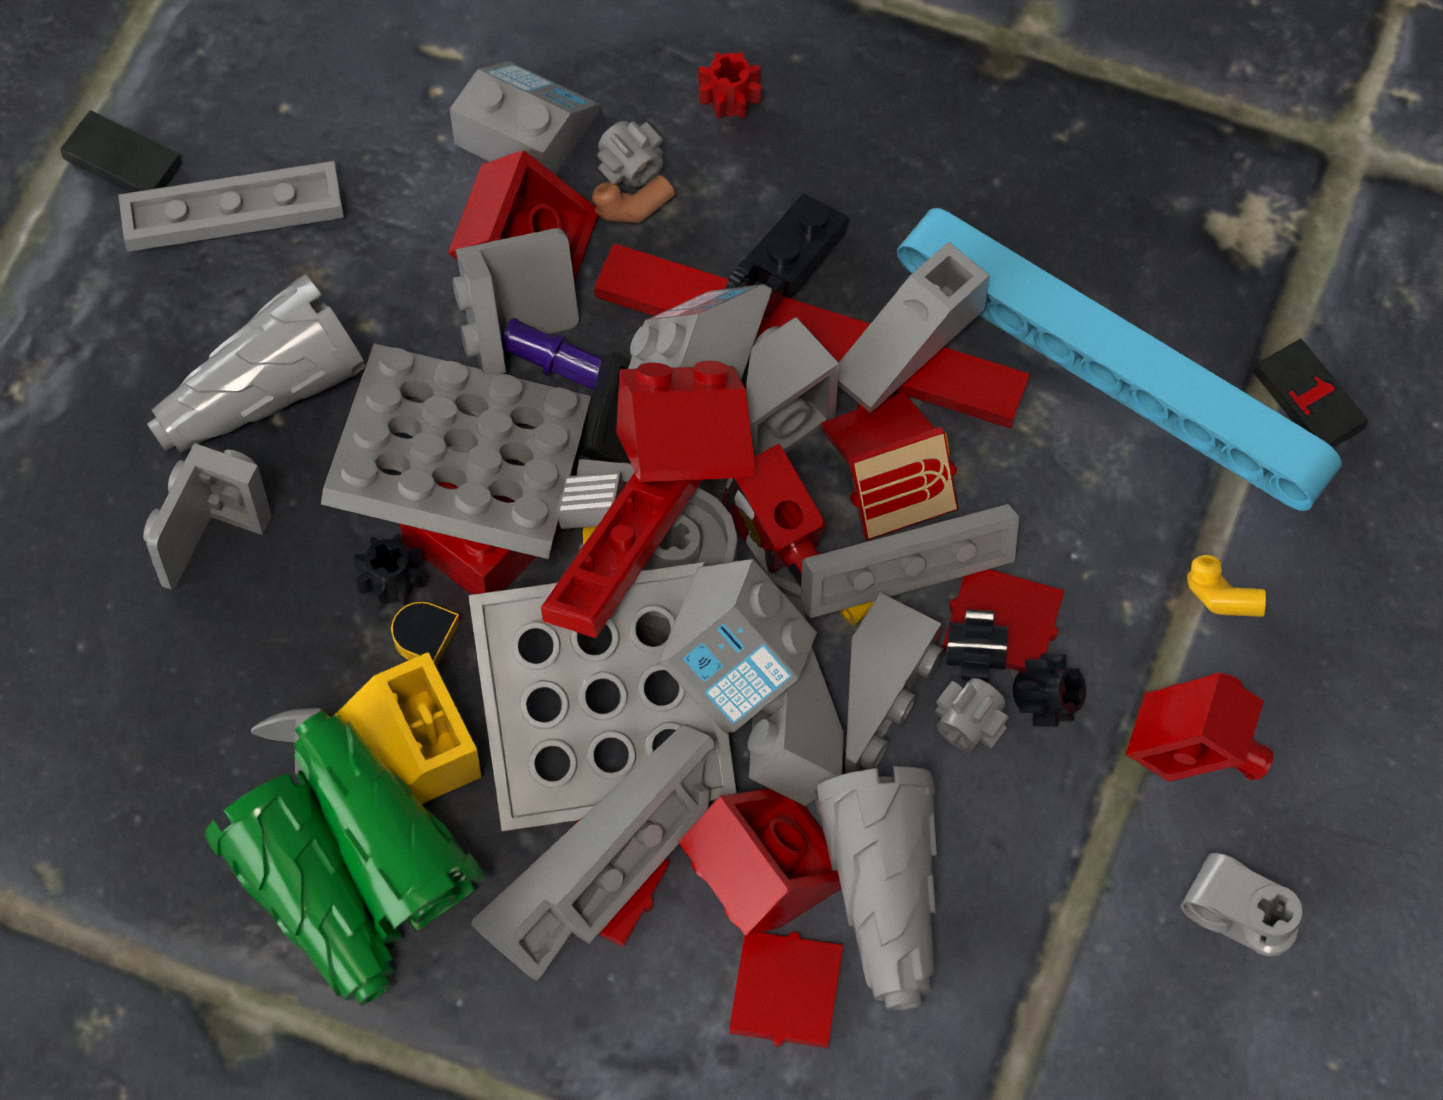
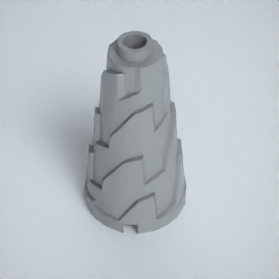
M306 274L291 282L286 289L269 301L247 324L209 354V359L191 372L175 391L151 409L156 418L148 422L147 425L165 451L176 446L178 451L182 453L192 448L194 443L200 444L212 437L227 434L250 421L257 422L301 399L323 392L350 377H354L365 369L364 360L330 306L327 307L324 302H320L318 297L321 296V293Z
M893 767L894 777H879L878 768L828 779L817 785V790H814L817 812L822 821L832 871L838 870L849 926L854 925L867 986L872 989L874 999L885 1001L886 1010L901 1011L922 1006L921 996L931 992L930 976L934 974L931 913H936L932 855H937L933 798L935 785L933 774L922 768Z

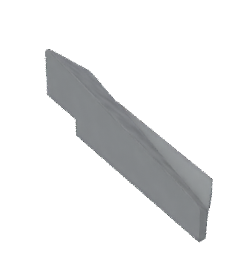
M686 725L677 729L472 920L471 925L479 934L535 981H538L572 932L578 938L590 944L679 844V840L708 810L710 791L702 785L704 756L710 750H714L713 739L709 735Z

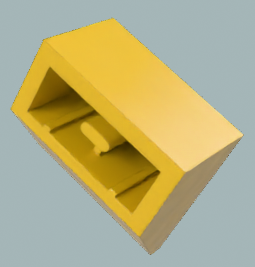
M429 652L374 675L335 714L340 715L345 723L351 722L386 768L406 784L421 804L482 778L477 748Z

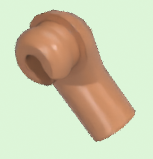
M657 175L635 194L621 193L619 186L611 182L602 183L594 189L592 201L596 205L595 207H597L595 212L605 221L640 223L674 197L675 192L668 180L661 175Z

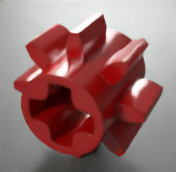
M719 52L715 53V59L711 63L710 68L699 67L700 105L711 104V107L716 112V118L719 119L722 116H740L744 118L745 110L750 102L760 104L762 101V86L759 85L761 83L760 65L750 67L743 56V52L722 55Z

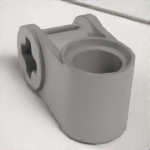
M1210 853L1181 903L1182 911L1195 923L1208 930L1221 933L1253 949L1258 954L1268 957L1279 956L1290 950L1295 944L1298 927L1303 915L1301 901L1289 888L1251 871L1236 859L1220 853ZM1280 900L1284 902V906L1279 904ZM1272 915L1280 917L1282 920H1278L1273 927L1263 922H1267ZM1261 936L1267 937L1266 941H1263Z

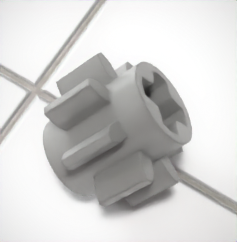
M628 121L618 122L611 126L599 140L598 148L601 152L597 156L602 163L598 169L612 184L617 185L623 181L627 187L630 185L641 187L650 182L662 168L663 159L660 156L664 152L658 146L662 143L663 139L647 122L640 127L634 121L631 123Z
M972 678L964 688L951 681L936 701L939 706L935 710V714L941 717L937 723L938 731L949 743L961 750L972 751L979 741L989 749H992L1007 728L1005 722L1009 717L1001 712L1006 706V701L997 689L983 680Z

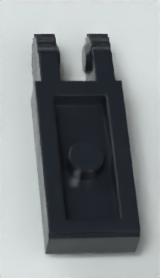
M803 193L749 253L745 260L737 266V269L734 270L727 280L725 289L753 286L756 281L772 288L763 315L765 317L766 315L768 316L786 296L789 298L846 234L849 217Z

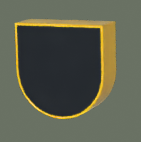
M415 602L406 605L398 611L391 625L392 638L396 650L407 660L429 652L437 668L460 624L459 614L428 602Z

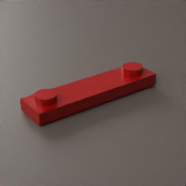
M634 472L542 604L543 622L596 638L702 480L639 482Z

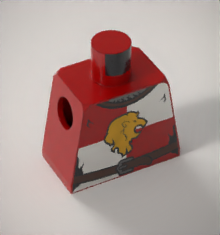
M778 443L754 457V478L727 479L721 503L732 516L736 530L763 569L775 573L787 566L801 588L802 559L820 555L816 548L823 534L825 523L786 453Z

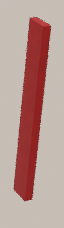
M613 243L594 286V296L655 316L707 291L725 289L728 279ZM785 297L772 310V313H769L766 317L763 316L755 341L767 329L774 326L780 328L796 317L839 363L870 323ZM943 347L894 392L899 394L904 392L909 397L1012 429L1029 383L1030 373Z

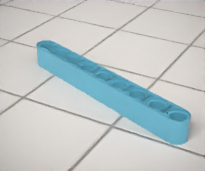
M930 209L897 249L900 262L913 274L949 241L990 275L985 310L979 316L1295 510H1309L1342 467V460L1339 454L1322 439L943 209Z

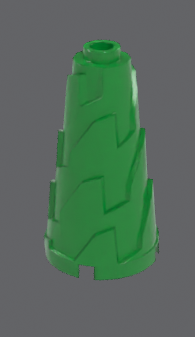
M321 711L303 721L296 728L295 732L299 739L294 745L297 751L294 757L320 802L327 826L340 848L352 881L374 919V929L385 944H390L404 938L397 929V926L408 920L413 930L417 932L444 915L474 892L475 889L470 881H475L476 884L483 883L486 875L470 852L466 854L447 828L422 806L398 776L386 768L350 721L345 723L340 715L329 717L326 711Z
M298 771L296 776L297 786L288 773L258 786L223 811L231 824L222 832L213 819L205 830L204 837L215 855L222 856L243 887L272 916L284 934L307 955L337 997L342 995L344 1000L356 998L361 1006L366 1005L382 996L391 988L387 978L394 971L388 962L392 958L384 942L374 929V923L352 881L340 848L327 826L320 802L303 771Z

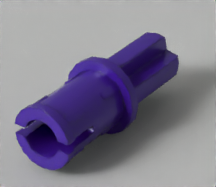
M514 317L510 320L501 338L503 352H509L543 367L542 373L547 376L554 372L594 390L601 357L565 342L566 336L563 334H559L556 338L526 325Z

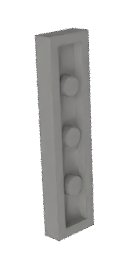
M334 161L118 195L127 252L344 218Z
M1009 504L802 559L800 605L810 618L875 601L880 592L890 597L1013 563L1016 556L1019 516Z

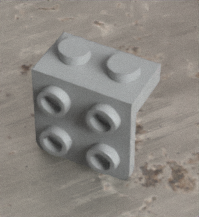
M554 228L456 249L460 276L453 277V288L460 311L466 310L468 322L467 325L460 326L461 338L467 359L476 357L483 373H506L501 338L513 317L547 334L569 330L578 324L579 314L569 242L563 230Z
M194 443L186 460H179L175 464L168 482L169 494L161 510L154 509L149 515L144 528L143 538L161 586L174 590L211 517L263 535L272 515L258 465L251 458L238 451L225 450L222 453Z

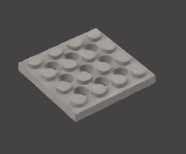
M373 344L323 487L321 505L549 559L559 522L557 509L564 478L571 476L591 396L573 392L566 388L552 387L519 379L508 374L483 373L482 369L465 366L458 362L444 361L407 352L400 348ZM416 397L424 400V402H411L405 398ZM473 410L480 413V416H469L460 411ZM515 424H528L533 426L535 429H523L516 426ZM393 433H407L412 435L413 438H400ZM461 446L468 449L469 452H458L449 447ZM515 459L523 462L525 465H512L504 460ZM394 469L401 472V475H388L380 470ZM447 482L458 486V488L446 489L437 485V483ZM506 496L513 499L515 502L505 503L498 501L493 497Z
M704 562L641 571L606 622L611 631L612 640L609 648L599 655H589L581 650L577 642V632L543 622L541 606L557 583L468 595L502 831L580 820L653 753V740L659 732L665 729L677 730L684 725L709 735L714 741V750H710L704 756L702 785L710 791L709 801L717 800L720 796L737 794L728 733H724L679 683L675 699L666 705L653 704L647 699L644 692V683L651 673L658 670L667 671L659 660L668 638L657 647L644 645L636 635L637 621L647 612H658L668 620L671 633L697 568L704 567ZM533 628L546 631L553 641L551 656L546 661L538 664L525 661L518 650V641L521 635ZM597 679H609L619 689V703L609 713H596L586 703V690ZM540 687H548L555 690L561 698V711L555 719L549 722L536 721L529 715L526 708L528 696L533 690ZM605 738H618L625 743L628 749L626 764L616 772L603 771L594 761V749ZM548 746L562 748L570 759V766L566 775L555 781L542 778L535 769L537 754Z

